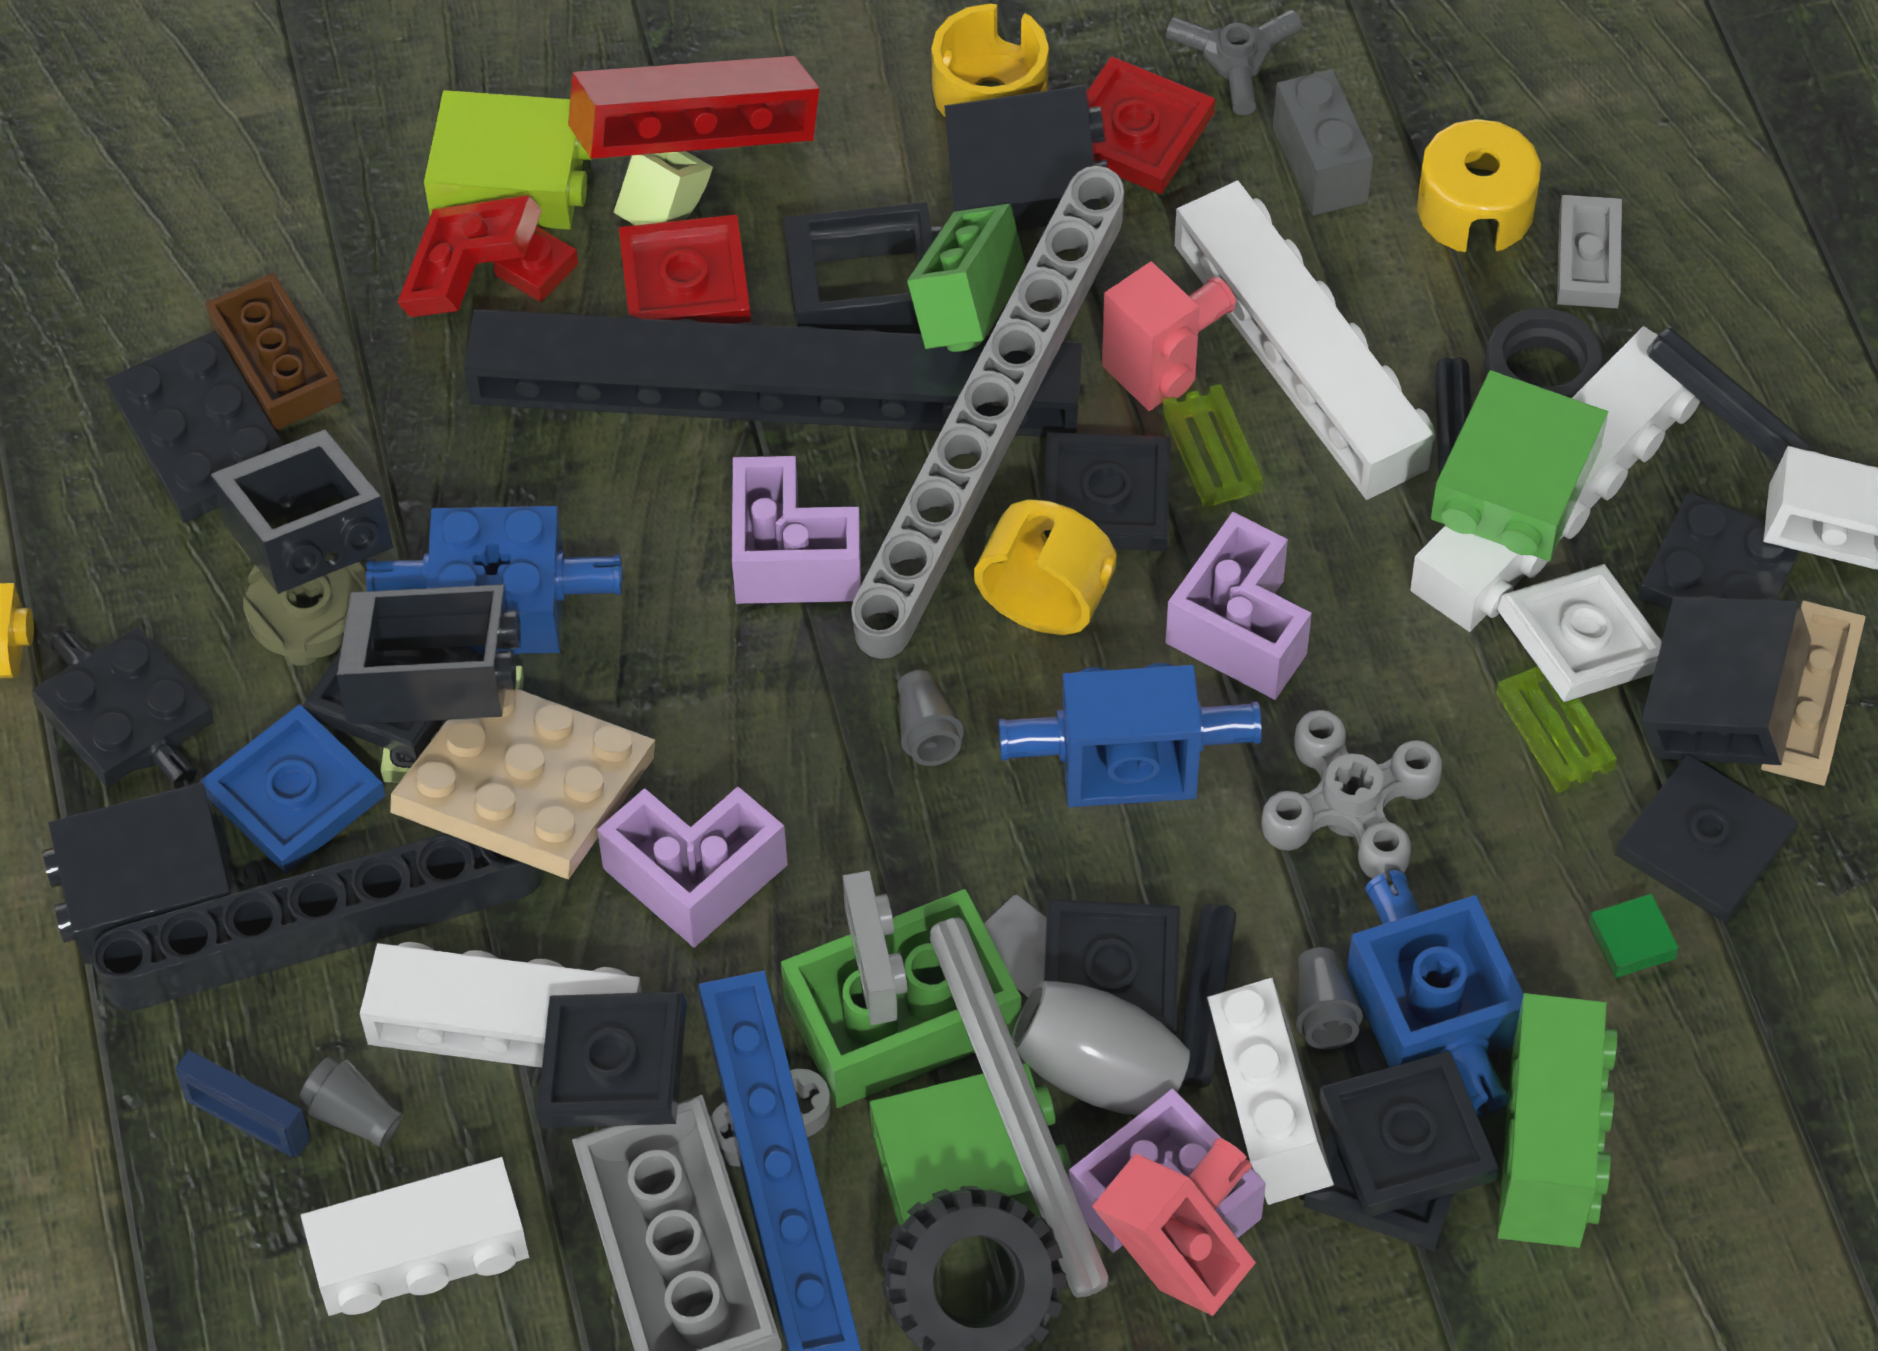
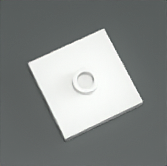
M1605 564L1502 595L1496 609L1563 702L1654 674L1662 641Z

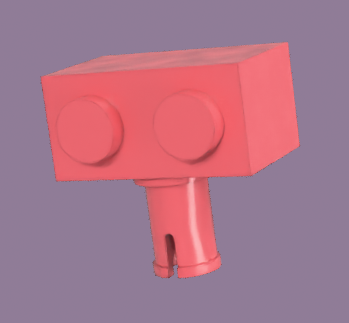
M1152 261L1104 292L1102 367L1148 411L1166 399L1173 400L1180 397L1190 388L1195 380L1198 332L1226 313H1231L1236 309L1234 306L1236 299L1233 292L1222 279L1212 277L1206 284L1190 295H1187Z
M1217 1138L1213 1142L1212 1148L1189 1176H1185L1135 1153L1092 1207L1160 1291L1214 1316L1256 1263L1215 1211L1243 1175L1250 1171L1252 1164L1246 1160L1247 1157L1237 1147L1221 1138Z

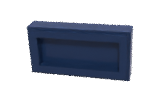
M190 1050L187 1051L176 1066L175 1070L186 1102L291 1157L295 1156L298 1158L310 1141V1135L301 1108Z

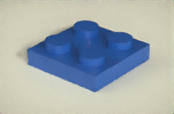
M300 704L200 781V783L203 782L207 798L285 874L294 869L386 796L383 783Z

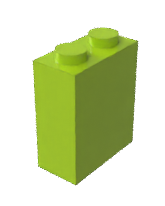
M443 90L424 179L430 216L433 209L530 195L542 210L536 225L537 227L571 230L575 206L583 207L586 200L587 174L586 171H582L583 160L592 161L593 159H590L568 126L570 99Z

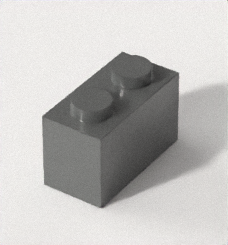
M1333 69L1278 82L1276 85L1273 130L1312 216L1368 202L1373 156Z

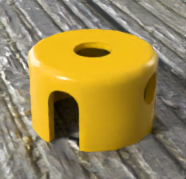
M997 4L967 7L949 16L936 31L931 48L932 91L936 107L944 117V105L1048 91L1049 47L1044 30L1030 15L1024 13L1021 19V45L1006 42L998 35ZM984 81H997L1002 85L987 87L978 84Z
M1474 119L1457 122L1438 132L1424 150L1416 208L1422 226L1437 242L1460 252H1466L1470 225L1478 219H1495L1498 221L1495 251L1504 250L1521 240L1533 222L1540 180L1541 162L1534 145L1520 131L1497 121ZM1468 168L1491 170L1495 173L1489 176H1477L1472 174Z
M1028 499L1011 504L1002 514L974 568V580L983 598L999 613L1017 624L1046 634H1073L1081 632L1090 622L1115 572L1116 551L1109 537L1092 520L1074 509L1051 501ZM1052 530L1047 539L1044 534V531Z

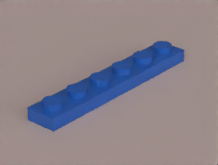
M765 970L700 983L698 996L786 1351H861Z

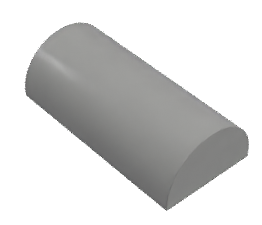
M703 1095L678 1103L676 1124L610 1126L573 1139L575 1152L634 1350L781 1351V1340Z

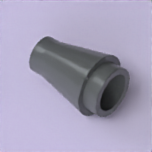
M916 670L905 674L897 684L900 696L902 748L920 765L936 766L946 763L960 751L961 739L964 734L963 725L936 686L934 677L930 672Z
M1325 947L1309 949L1303 952L1297 960L1299 987L1296 1026L1312 1047L1322 1050L1338 1049L1355 1040L1359 1033L1358 1026L1362 1021L1363 1014L1338 965L1336 953Z
M331 1056L322 1060L314 1069L299 1095V1101L309 1107V1116L365 1138L379 1148L388 1143L399 1128L404 1114L392 1107L349 1060H344L340 1063Z

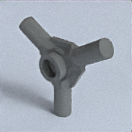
M1289 10L1259 27H1251L1243 23H1232L1224 28L1214 30L1173 17L1167 28L1166 38L1204 52L1203 56L1222 77H1226L1229 80L1233 111L1238 115H1248L1256 109L1252 77L1259 72L1270 53V47L1301 31L1302 22L1294 10Z

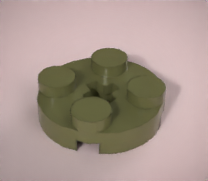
M336 551L328 553L325 560H332L337 554ZM357 562L277 594L255 565L248 576L249 587L245 597L243 596V608L248 626L253 636L262 646L273 653L283 655L290 664L297 666L313 663L318 657H324L341 650L350 595L352 592H367L366 573L360 562ZM305 592L310 597L316 596L319 593L323 595L318 600L317 605L310 608H297L296 596Z

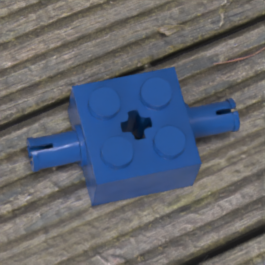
M557 506L431 508L429 554H424L423 560L376 561L375 559H368L367 570L370 571H366L367 592L504 584L508 610H518L521 620V647L511 649L514 654L560 653L562 601L566 599V594L615 593V595H622L621 555L565 557ZM468 646L466 648L477 651L478 654H485L486 646Z
M1154 663L1144 668L1108 670L1102 667H1091L1080 672L1063 673L1062 710H1056V717L998 719L1001 760L1059 755V760L1063 761L1068 807L1196 799L1200 752H1203V746L1253 742V744L1261 743V716L1258 702L1241 705L1201 707L1200 701L1197 698L1194 665L1174 666L1168 663Z
M1400 870L1389 871V877L1393 883L1391 886L1388 885L1385 875L1382 873L1373 878L1365 887L1366 894L1371 899L1382 925L1352 934L1346 973L1390 1068L1450 1051L1477 1117H1484L1485 1113L1481 1106L1484 1103L1488 1108L1489 1114H1494L1506 1106L1510 1099L1507 1091L1503 1089L1488 1055L1512 1048L1524 995L1477 895L1420 912L1407 884L1404 872Z

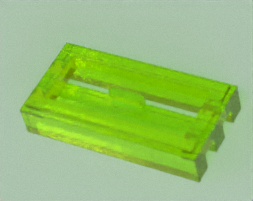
M1221 384L1209 387L1208 395L1200 396L1197 390L1186 393V401L1177 402L1175 397L1163 400V414L1204 508L1262 492L1263 477ZM1213 411L1244 481L1238 482L1208 412ZM1193 416L1223 483V487H1214L1185 418Z
M1538 666L1498 682L1496 692L1498 698L1557 793L1569 789L1570 782L1578 779L1580 784L1591 780L1593 773L1601 770L1602 774H1606L1615 770L1617 757L1579 697L1563 702ZM1545 681L1591 754L1590 756L1583 757L1567 732L1565 723L1556 709L1552 708L1537 683ZM1520 690H1522L1525 696L1527 697L1528 701L1532 705L1533 709L1537 713L1538 717L1542 721L1543 725L1547 729L1548 733L1552 737L1553 741L1557 745L1558 749L1562 753L1568 765H1565V763L1561 759L1560 755L1551 743L1547 734L1543 730L1542 726L1540 725L1537 718L1535 717L1532 710L1530 709L1527 702L1520 693Z

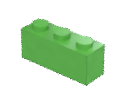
M1010 203L953 212L907 280L925 349L947 346L949 351L958 352L978 346L984 341L1010 299L1026 268Z

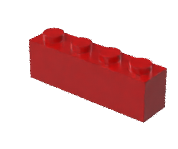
M795 56L579 71L572 73L568 126L590 159L814 141L820 88Z

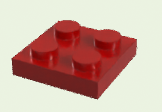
M1112 56L1087 91L1090 106H1101L1104 118L1106 142L1095 143L1097 160L1107 159L1109 169L1120 178L1158 194L1163 193L1215 113V98Z
M737 214L619 227L629 316L639 319L672 321L693 319L699 322L725 324L751 322Z

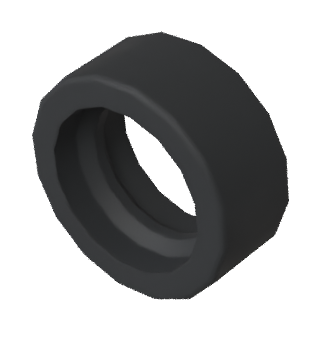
M1528 308L1509 315L1494 328L1486 348L1483 379L1485 381L1491 370L1522 381L1510 371L1507 366V359L1513 353L1527 348H1548L1562 353L1573 361L1578 369V375L1571 382L1556 387L1540 388L1572 398L1602 368L1601 344L1591 327L1573 314L1554 308Z

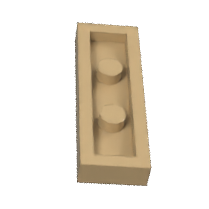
M1803 601L1801 609L1811 636V643L1782 765L1762 764L1761 770L1825 786L1866 616Z

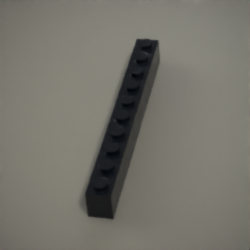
M474 309L464 371L469 400L472 405L941 431L990 336H986L984 341L974 348L953 352L949 351L947 346L925 349L922 334L887 333L873 329L851 331L820 329L815 326H800L798 328L761 326L751 322L725 324L699 322L693 319H680L677 321L639 319L628 315L600 317L582 316L570 312L546 314L518 312L512 309H499L496 311ZM1062 342L1015 434L1016 436L1047 437V432L1077 433L1082 343ZM1019 350L1011 351L1003 357L1005 361L1011 364H1023L1032 358L1028 353ZM987 402L978 406L976 411L983 416L991 417L1001 414L1005 407L999 403Z

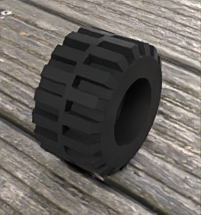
M961 1186V1190L951 1192L944 1189L933 1193V1199L927 1203L921 1204L917 1202L907 1211L910 1217L902 1226L896 1224L889 1236L893 1239V1243L889 1252L884 1251L882 1267L886 1269L885 1281H881L884 1297L888 1300L891 1307L889 1312L906 1336L923 1351H1026L1025 1347L1034 1339L1041 1343L1049 1333L1044 1328L1051 1316L1058 1318L1063 1303L1057 1300L1059 1288H1066V1273L1060 1270L1058 1261L1063 1256L1058 1243L1050 1237L1048 1233L1050 1229L1044 1221L1031 1212L1028 1207L1006 1194L993 1189H980L976 1186ZM970 1236H984L996 1241L1008 1254L1011 1263L1010 1285L1004 1298L991 1311L977 1317L962 1318L948 1312L938 1301L933 1286L935 1268L942 1254L955 1242Z

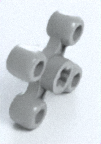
M1325 710L1311 711L1304 715L1296 725L1294 749L1298 759L1303 764L1316 769L1320 775L1321 782L1317 788L1309 793L1299 794L1293 791H1283L1270 797L1264 806L1261 828L1264 837L1275 848L1289 851L1300 848L1308 841L1314 831L1320 827L1327 826L1331 831L1339 835L1356 837L1359 845L1358 861L1361 870L1368 877L1373 879L1384 873L1386 881H1391L1389 871L1400 870L1405 872L1410 861L1411 842L1408 834L1402 827L1390 823L1385 818L1383 808L1387 802L1396 797L1403 796L1407 799L1418 800L1431 795L1439 785L1441 778L1442 761L1439 752L1425 741H1408L1397 748L1391 759L1377 765L1374 760L1364 755L1349 754L1345 746L1346 731L1343 722L1337 715Z

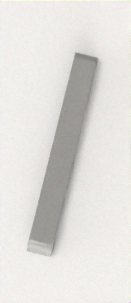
M1101 166L1086 167L1077 172L1069 183L854 598L851 611L855 640L860 649L871 657L879 659L893 657L902 652L909 643L1121 229L1124 214L1123 182L1109 168ZM1097 198L1105 200L1110 205L1101 210H1092L1082 204L1089 199ZM1064 249H1075L1083 253L1084 256L1075 261H1066L1057 257L1056 254ZM1043 299L1053 301L1058 305L1056 309L1044 313L1037 312L1029 306L1035 301ZM1017 350L1032 356L1029 361L1023 364H1011L1003 359L1007 353ZM987 402L999 403L1005 407L1001 414L991 417L983 416L976 411L978 406ZM960 454L972 455L979 460L975 466L969 469H957L948 463L951 458ZM936 506L944 507L952 513L948 519L936 523L929 522L921 517L925 510ZM907 559L917 560L925 566L921 572L913 576L899 575L893 570L897 563ZM876 613H889L897 618L896 623L886 630L871 629L865 624L868 618Z

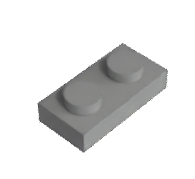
M1562 195L1559 209L1557 304L1618 308L1621 294L1622 199Z
M870 871L843 875L845 912L870 1025L896 1021V994L907 993V981L901 953L888 954L884 935L894 934L893 918L887 894L875 896Z

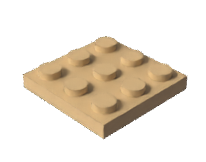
M516 688L515 690H506L502 717L449 719L445 722L391 793L390 813L569 880L597 840V829L616 813L654 759L655 739Z

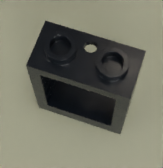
M927 202L784 217L786 256L797 328L800 326H815L820 329L859 331L873 329L887 333L921 334L911 293L820 303L815 263L915 252L918 265L942 230V225L931 226Z
M326 430L319 431L211 474L225 526L277 594L394 548L381 496ZM336 495H340L344 500L341 503L272 529L268 524L270 521ZM336 551L337 554L332 560H325L328 553Z
M504 584L352 592L337 671L347 725L502 717L505 691L515 690L516 661L514 652L511 649L521 647L520 614L518 610H508ZM486 646L484 661L382 666L384 651Z

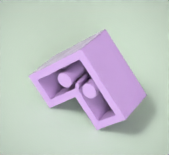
M796 456L733 457L732 568L736 604L854 601L861 587L859 507L799 508Z
M1232 512L1168 601L1166 644L1276 700L1307 655L1312 615L1311 612L1275 594L1284 582L1288 539Z
M736 787L692 827L688 826L644 788L597 829L603 869L694 948L788 865L784 825L739 787Z
M1173 1088L1069 1169V1181L1088 1227L1113 1253L1123 1245L1093 1209L1092 1205L1136 1153L1185 1176H1189L1212 1148L1213 1142L1217 1138H1221ZM1252 1169L1243 1175L1215 1210L1236 1238H1239L1262 1219L1266 1183Z

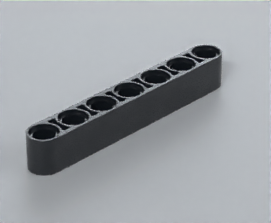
M443 833L114 928L104 933L96 941L92 950V962L108 1002L119 1009L127 1011L139 1010L523 898L532 894L541 885L544 870L518 860L503 861L501 860L504 857L502 854ZM446 872L460 873L452 879H437ZM385 890L397 891L394 895L387 898L379 899L374 897L377 893ZM319 909H333L322 917L310 916ZM256 927L268 928L259 935H246L248 931ZM191 946H204L200 951L194 954H181L185 949ZM126 965H139L135 970L128 973H116Z

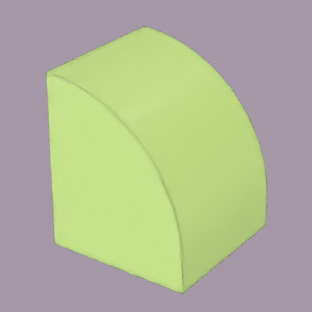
M687 151L632 155L613 213L634 225L686 220L699 202L713 167Z

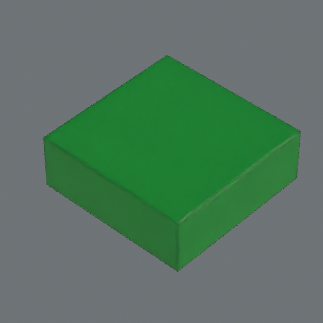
M1652 893L1591 912L1588 924L1614 978L1676 959L1679 947Z

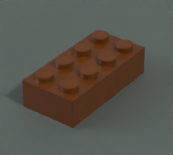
M274 273L205 302L212 329L216 331L275 431L343 401L337 375Z

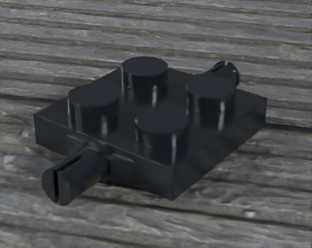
M139 627L102 649H97L93 652L85 647L76 637L73 630H62L63 637L58 632L52 638L50 646L66 662L68 667L63 672L32 689L34 705L102 783L108 787L133 771L149 768L153 765H157L177 789L185 787L184 780L188 785L192 783L197 775V770L191 766L178 750L187 738L214 723L210 705Z

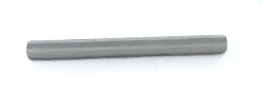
M958 917L939 922L930 930V941L1041 1218L1050 1229L1048 1231L1050 1237L1060 1247L1063 1258L1058 1260L1063 1272L1066 1273V1280L1070 1290L1076 1298L1095 1294L1107 1287L1108 1274L965 922Z

